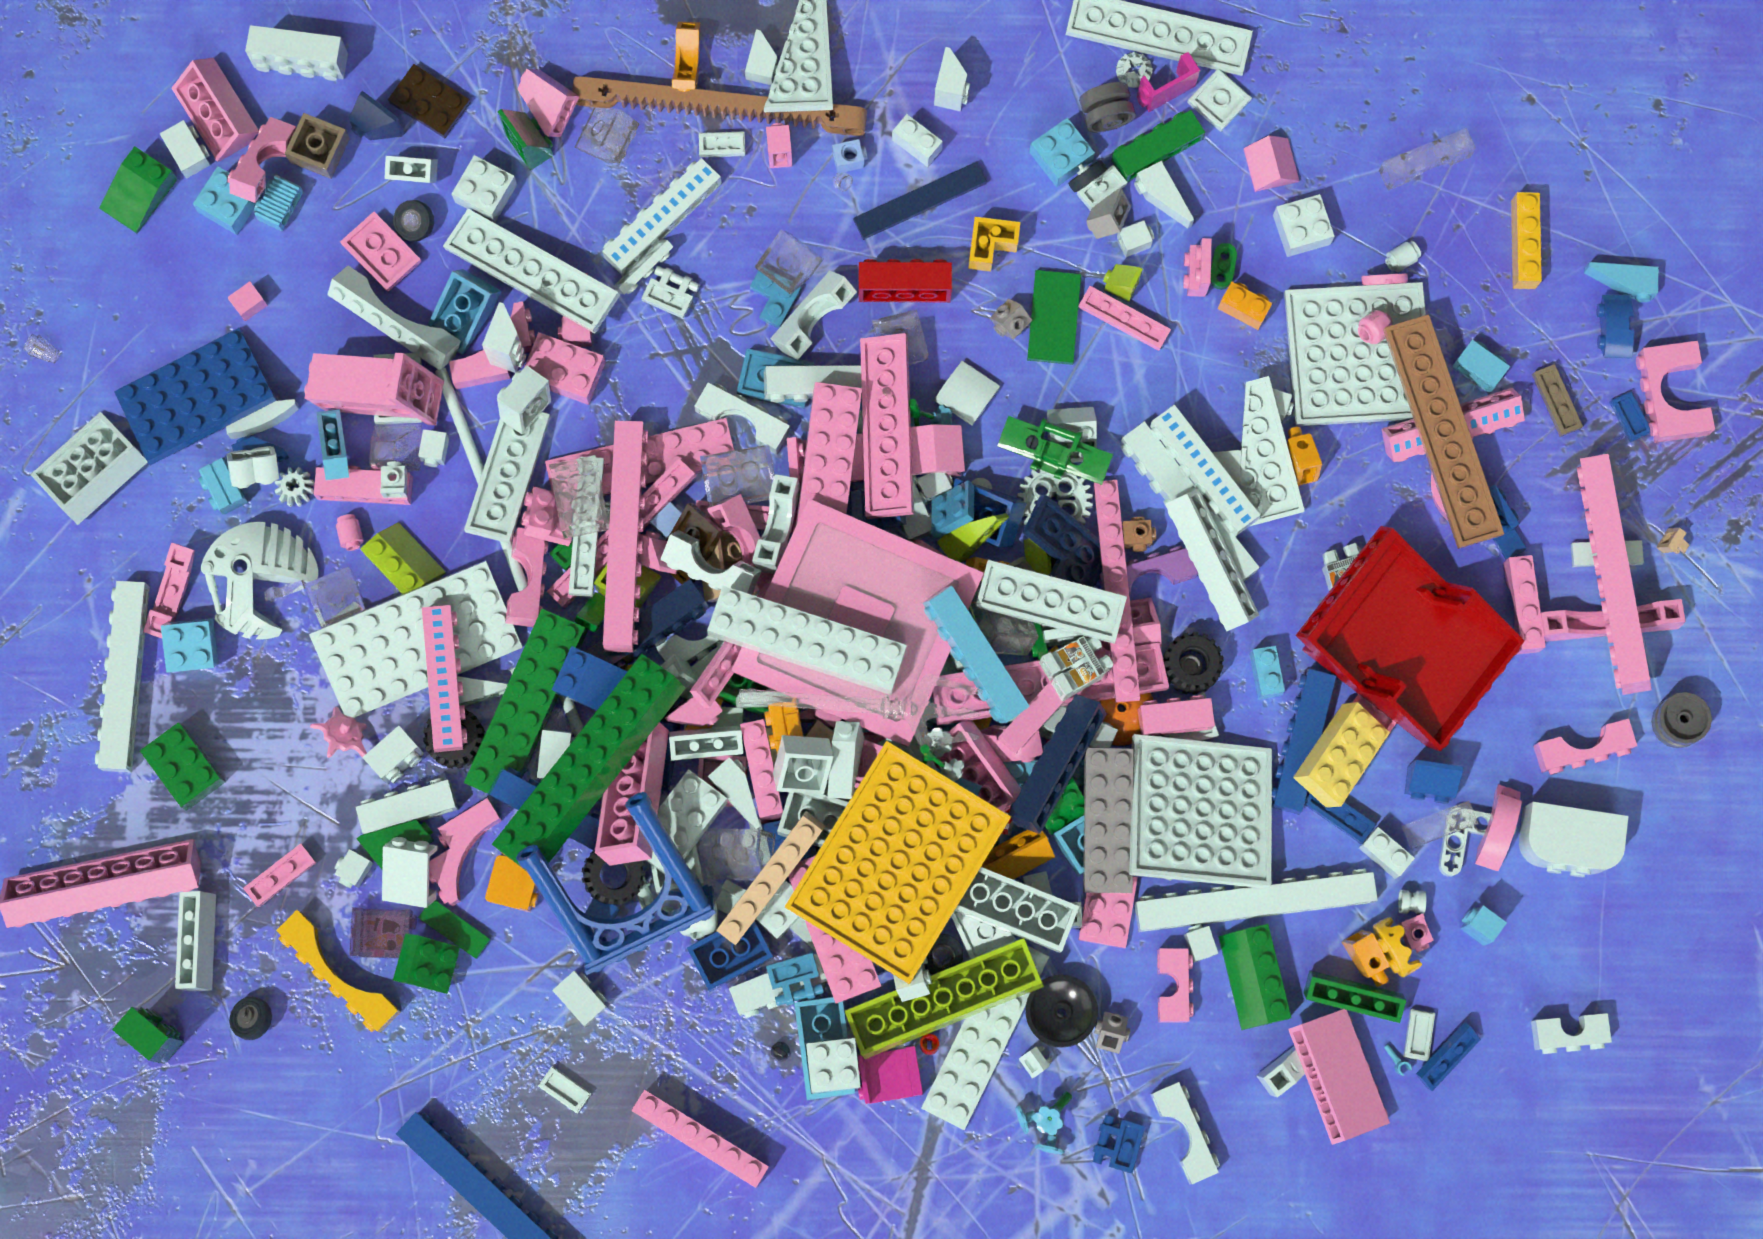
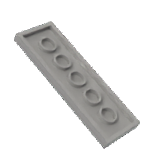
M1088 748L1085 752L1083 893H1133V875H1129L1130 829L1133 804V749Z

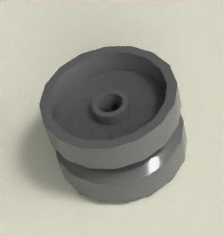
M1112 82L1099 85L1080 96V105L1082 111L1087 113L1085 122L1090 132L1098 133L1114 130L1135 119L1136 113L1133 104L1128 101L1131 95L1126 83Z
M1683 692L1676 693L1661 702L1654 710L1651 722L1653 732L1659 741L1669 747L1684 748L1706 736L1711 727L1712 716L1710 708L1702 698L1696 694Z

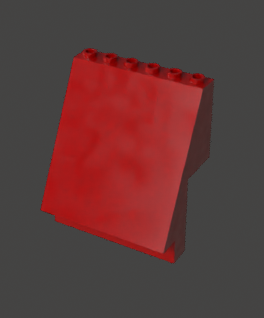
M1384 526L1378 528L1295 635L1305 644L1302 650L1425 746L1438 751H1442L1449 744L1451 737L1463 726L1464 720L1478 706L1480 699L1491 689L1493 682L1505 671L1506 665L1519 652L1520 647L1525 642L1472 587L1446 582L1393 528Z

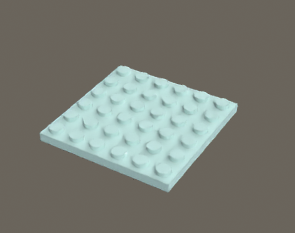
M1423 282L1285 290L1284 300L1296 426L1413 419L1387 340L1384 339L1378 344L1364 342L1358 334V324L1363 317L1374 310L1387 313L1392 318V325L1425 316Z
M1134 734L1132 736L1133 804L1130 829L1129 875L1270 888L1272 749Z

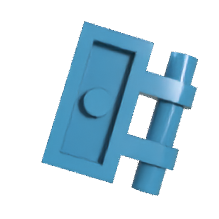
M813 953L766 966L772 990L783 989L784 994L775 997L777 1006L784 1004L789 1006L794 1004V1001L805 998L810 1000L815 998V995L824 993L822 984L811 985L810 979L819 977ZM799 982L804 983V989L794 992L790 991L789 985Z

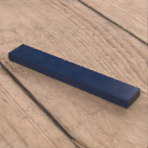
M975 162L853 218V221L862 239L865 240L981 187L987 181L978 163Z

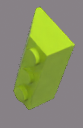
M399 522L378 532L360 548L363 554L402 595L437 581L446 573Z

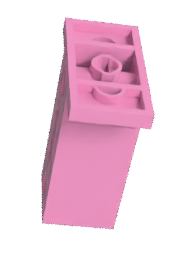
M313 353L312 361L309 364L308 383L305 386V399L325 411L340 409V413L418 418L427 425L436 426L444 380L406 354L395 353L394 359Z

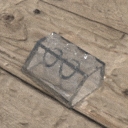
M769 445L700 456L708 507L741 494L745 503L770 500L769 495L775 474Z
M708 828L699 839L697 850L707 878L754 881L774 854L776 834L758 829Z

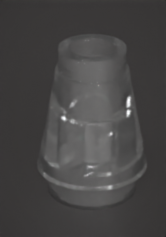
M34 334L30 335L23 349L28 352V355L53 364L57 362L61 354L59 350L43 337Z

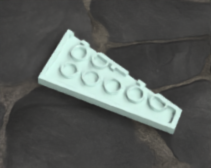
M799 0L796 14L776 69V75L764 106V112L833 110L826 0Z
M1269 376L1245 382L1239 488L1260 514L1258 521L1251 526L1305 512Z

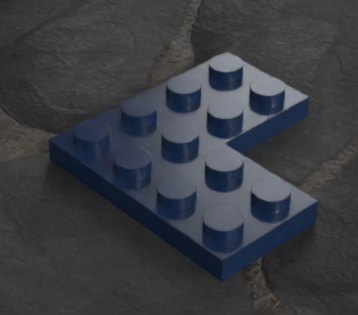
M1046 494L1039 496L1023 530V534L1056 560L1049 576L1095 588L1102 572L1099 538Z

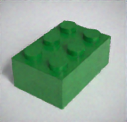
M179 722L140 750L179 806L186 811L225 783L222 776L186 727Z
M131 1007L112 1029L148 1061L166 1064L184 1042L179 1037L181 1035L180 1031L172 1025L163 1024L161 1022L163 1017L156 1011L149 1010L148 1008L144 1009L143 1007Z

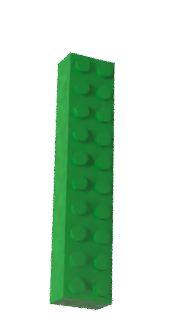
M641 654L501 831L492 845L518 866H520L516 860L518 853L528 846L537 845L549 863L686 687L674 675Z

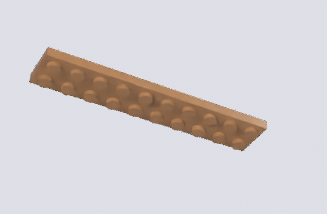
M1429 314L1385 327L1383 331L1457 548H1464L1503 536L1504 531Z

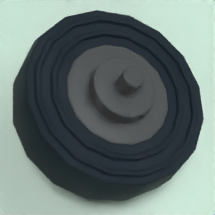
M245 997L234 1005L230 1013L229 1023L231 1030L236 1036L244 1040L260 1038L271 1025V1008L266 1001L258 997Z

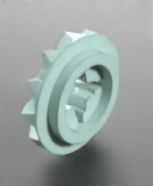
M1135 52L1125 54L1116 66V74L1120 82L1126 83L1131 88H1138L1143 76H1146L1148 81L1152 76L1153 68L1151 62L1144 54H1137ZM1130 63L1135 67L1141 66L1138 70L1139 76L1134 71L1128 73L1131 69Z

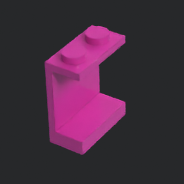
M1186 52L1180 56L1176 70L1178 78L1159 89L1154 90L1146 76L1141 78L1137 100L1142 107H1146L1148 112L1153 111L1196 86L1200 69L1190 53Z
M915 1046L882 1052L867 1059L858 1055V1070L862 1085L858 1088L859 1099L865 1100V1105L923 1095Z

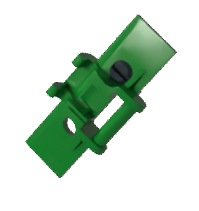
M1008 416L997 445L1000 448L1033 459V463L1030 465L1032 470L1037 471L1040 469L1054 474V478L1059 480L1063 478L1065 472L1100 485L1103 484L1113 457L1112 453L1080 442L1083 432H1074L1052 424L1046 418L1042 419L1038 427ZM1045 431L1074 441L1072 447L1068 448L1044 439ZM1076 451L1082 453L1084 457L1080 465H1075L1071 462V455Z

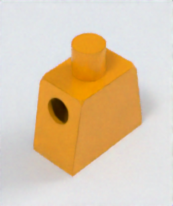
M1301 427L1290 428L1287 431L1289 436L1287 446L1297 484L1300 486L1317 482L1322 462L1313 437L1309 433L1303 435Z
M1360 930L1342 941L1344 948L1362 976L1371 977L1376 987L1389 981L1384 972V969L1389 967V963L1372 932Z

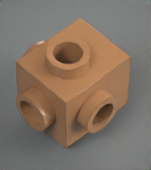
M1133 517L1131 521L1122 522L1124 549L1133 548L1134 552H1142L1151 547L1152 541H1156V528L1151 527V520H1145V517Z

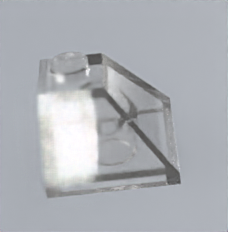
M374 424L370 440V466L381 468V466H387V462L396 461L400 462L401 466H405L407 471H420L421 460L418 455L421 444L422 425Z

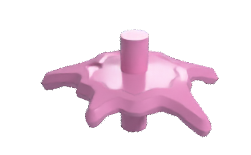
M338 707L333 708V715L326 723L310 725L311 728L320 729L324 733V740L329 743L328 758L332 757L338 749L343 752L354 749L361 757L367 754L362 744V739L364 738L362 731L367 728V725L357 722L353 717L345 716Z

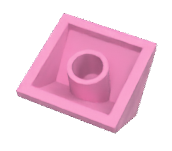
M1267 136L1243 149L1255 192L1299 182L1288 138Z

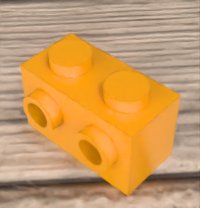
M1231 282L1218 309L1259 330L1272 303L1263 294H1254L1249 291L1248 287L1244 284Z

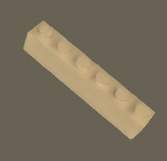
M806 811L716 931L736 945L823 831L825 825Z

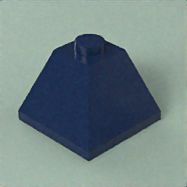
M364 91L359 94L349 117L352 126L351 130L358 137L362 138L365 136L368 140L402 137L405 134L397 116Z

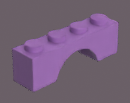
M1182 546L1170 549L1169 553L1165 555H1160V553L1149 555L1145 561L1138 562V559L1126 562L1129 597L1133 582L1138 577L1147 573L1163 575L1173 585L1195 579L1198 575L1193 561L1189 558L1187 548L1183 549ZM1101 573L1098 580L1101 589L1104 590L1103 573Z

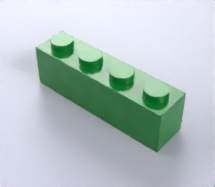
M1192 110L1186 113L1182 111L1176 114L1172 121L1166 124L1162 122L1155 126L1149 134L1145 135V133L1138 135L1133 140V143L1117 147L1114 150L1111 162L1124 179L1129 182L1136 178L1138 172L1160 161L1163 163L1202 141L1205 131Z
M1309 970L1303 992L1306 1000L1397 1023L1401 1022L1406 1004V999L1402 993Z

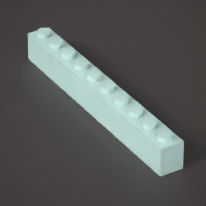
M1366 869L1353 870L1352 875L1343 876V872L1328 874L1329 878L1319 879V875L1306 876L1305 881L1296 882L1295 878H1287L1281 880L1282 884L1272 885L1271 881L1270 888H1249L1247 886L1234 885V890L1225 891V887H1215L1210 889V893H1201V890L1187 891L1186 896H1178L1177 893L1163 894L1162 899H1154L1153 895L1139 897L1140 901L1134 904L1138 932L1374 903L1378 901L1374 873H1367Z

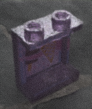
M352 907L349 956L353 958L399 959L405 933L412 934V929H416L417 916L413 915L411 909L385 910Z

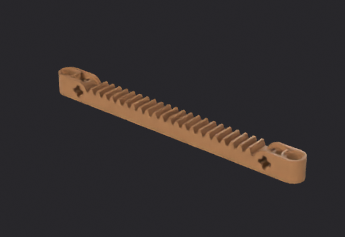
M575 77L572 92L579 96L576 105L608 109L615 106L617 102H621L623 108L630 103L632 109L639 104L641 110L648 105L650 111L657 106L659 112L666 107L668 113L675 108L677 114L684 109L686 115L693 110L695 116L702 111L704 117L711 112L713 118L720 113L722 119L729 114L731 120L738 115L740 121L745 116H748L749 122L754 117H757L758 123H761L762 119L766 118L767 124H770L772 119H775V123H780L781 120H784L785 125L793 121L794 127H797L798 123L802 122L803 128H806L807 124L811 123L812 129H815L817 124H821L826 132L851 136H862L865 134L867 110L857 106L833 104V110L764 112V106L768 99L765 96L691 89L690 91L682 92L672 88V86L591 77ZM831 116L835 117L834 121H829Z

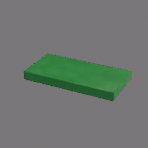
M1035 270L1027 361L1073 365L1081 274Z

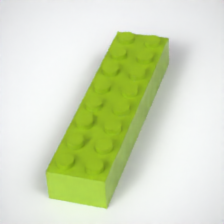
M1023 938L932 975V984L928 985L930 991L928 995L902 1002L895 990L845 1010V1014L861 1056L867 1059L1040 989L1044 985L1027 943Z

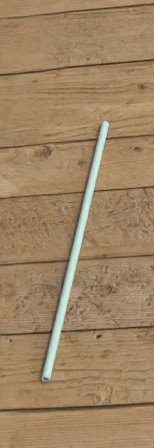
M446 368L436 370V376L444 380L442 392L479 485L484 466ZM512 540L511 544L500 541L516 586L520 592L527 587L528 581L521 563L511 557ZM559 695L573 735L576 737L584 727L574 701Z

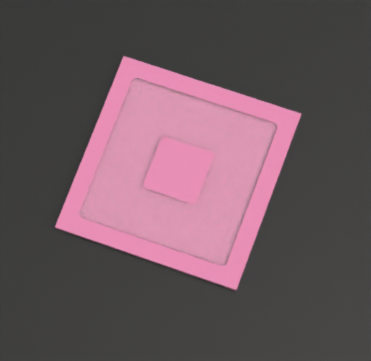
M808 499L764 599L907 645L892 695L744 647L741 648L732 672L848 722H860L862 728L909 747L951 649L948 642L942 640L937 632L938 627L934 620L931 621L926 616L923 602L945 587L953 586L968 610L984 573Z

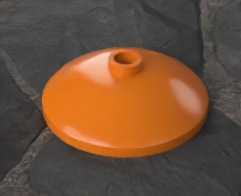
M1151 693L1140 694L1139 701L1116 702L1115 698L1098 701L1107 713L1103 722L1109 723L1113 728L1118 729L1112 745L1132 744V736L1134 734L1141 735L1138 708L1143 705V702L1154 700ZM1119 704H1123L1126 707L1124 712L1118 711L1117 706Z

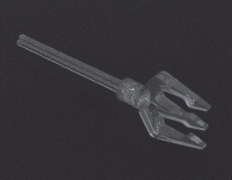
M926 674L909 697L904 696L903 701H898L897 696L895 700H890L889 695H885L882 699L740 689L739 703L880 714L883 719H887L888 715H893L894 720H896L897 715H900L903 721L908 722L918 743L921 746L926 744L930 747L978 739L979 736L962 730L955 737L930 736L926 726L928 719L947 716H958L965 719L981 715L979 712L964 707L956 710L929 702L928 696L932 686L958 688L963 696L982 694L983 691L934 674Z

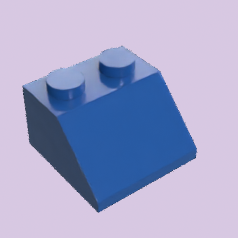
M1415 760L1407 767L1404 794L1411 795V799L1425 800V797L1434 798L1436 803L1448 804L1449 801H1452L1457 796L1464 767Z

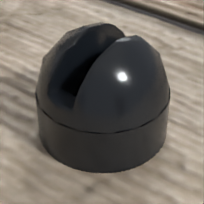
M777 1042L771 1048V1055L776 1061H785L790 1055V1048L784 1042ZM777 1046L786 1052L784 1057L774 1050Z

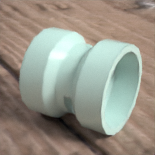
M1401 889L1398 897L1399 913L1407 914L1409 911H1412L1416 914L1424 915L1426 910V892L1417 890L1415 893H1410L1409 890Z

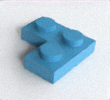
M760 267L750 285L751 290L769 298L759 318L779 329L801 292V287Z

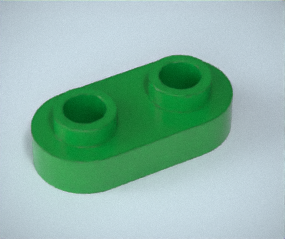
M1229 243L1218 245L1212 259L1211 285L1220 290L1228 288L1234 276L1237 251ZM1226 254L1228 259L1223 260L1220 255ZM1221 275L1225 280L1222 282L1218 281L1217 276Z

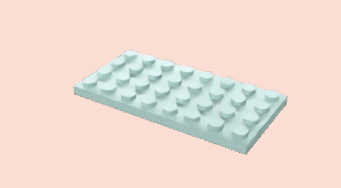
M486 560L309 633L345 716L355 718L428 687L422 607L451 605V612L456 611L457 626H453V635H458L459 649H455V658H460L461 672L457 673V675L523 648L514 625L505 623L507 609Z

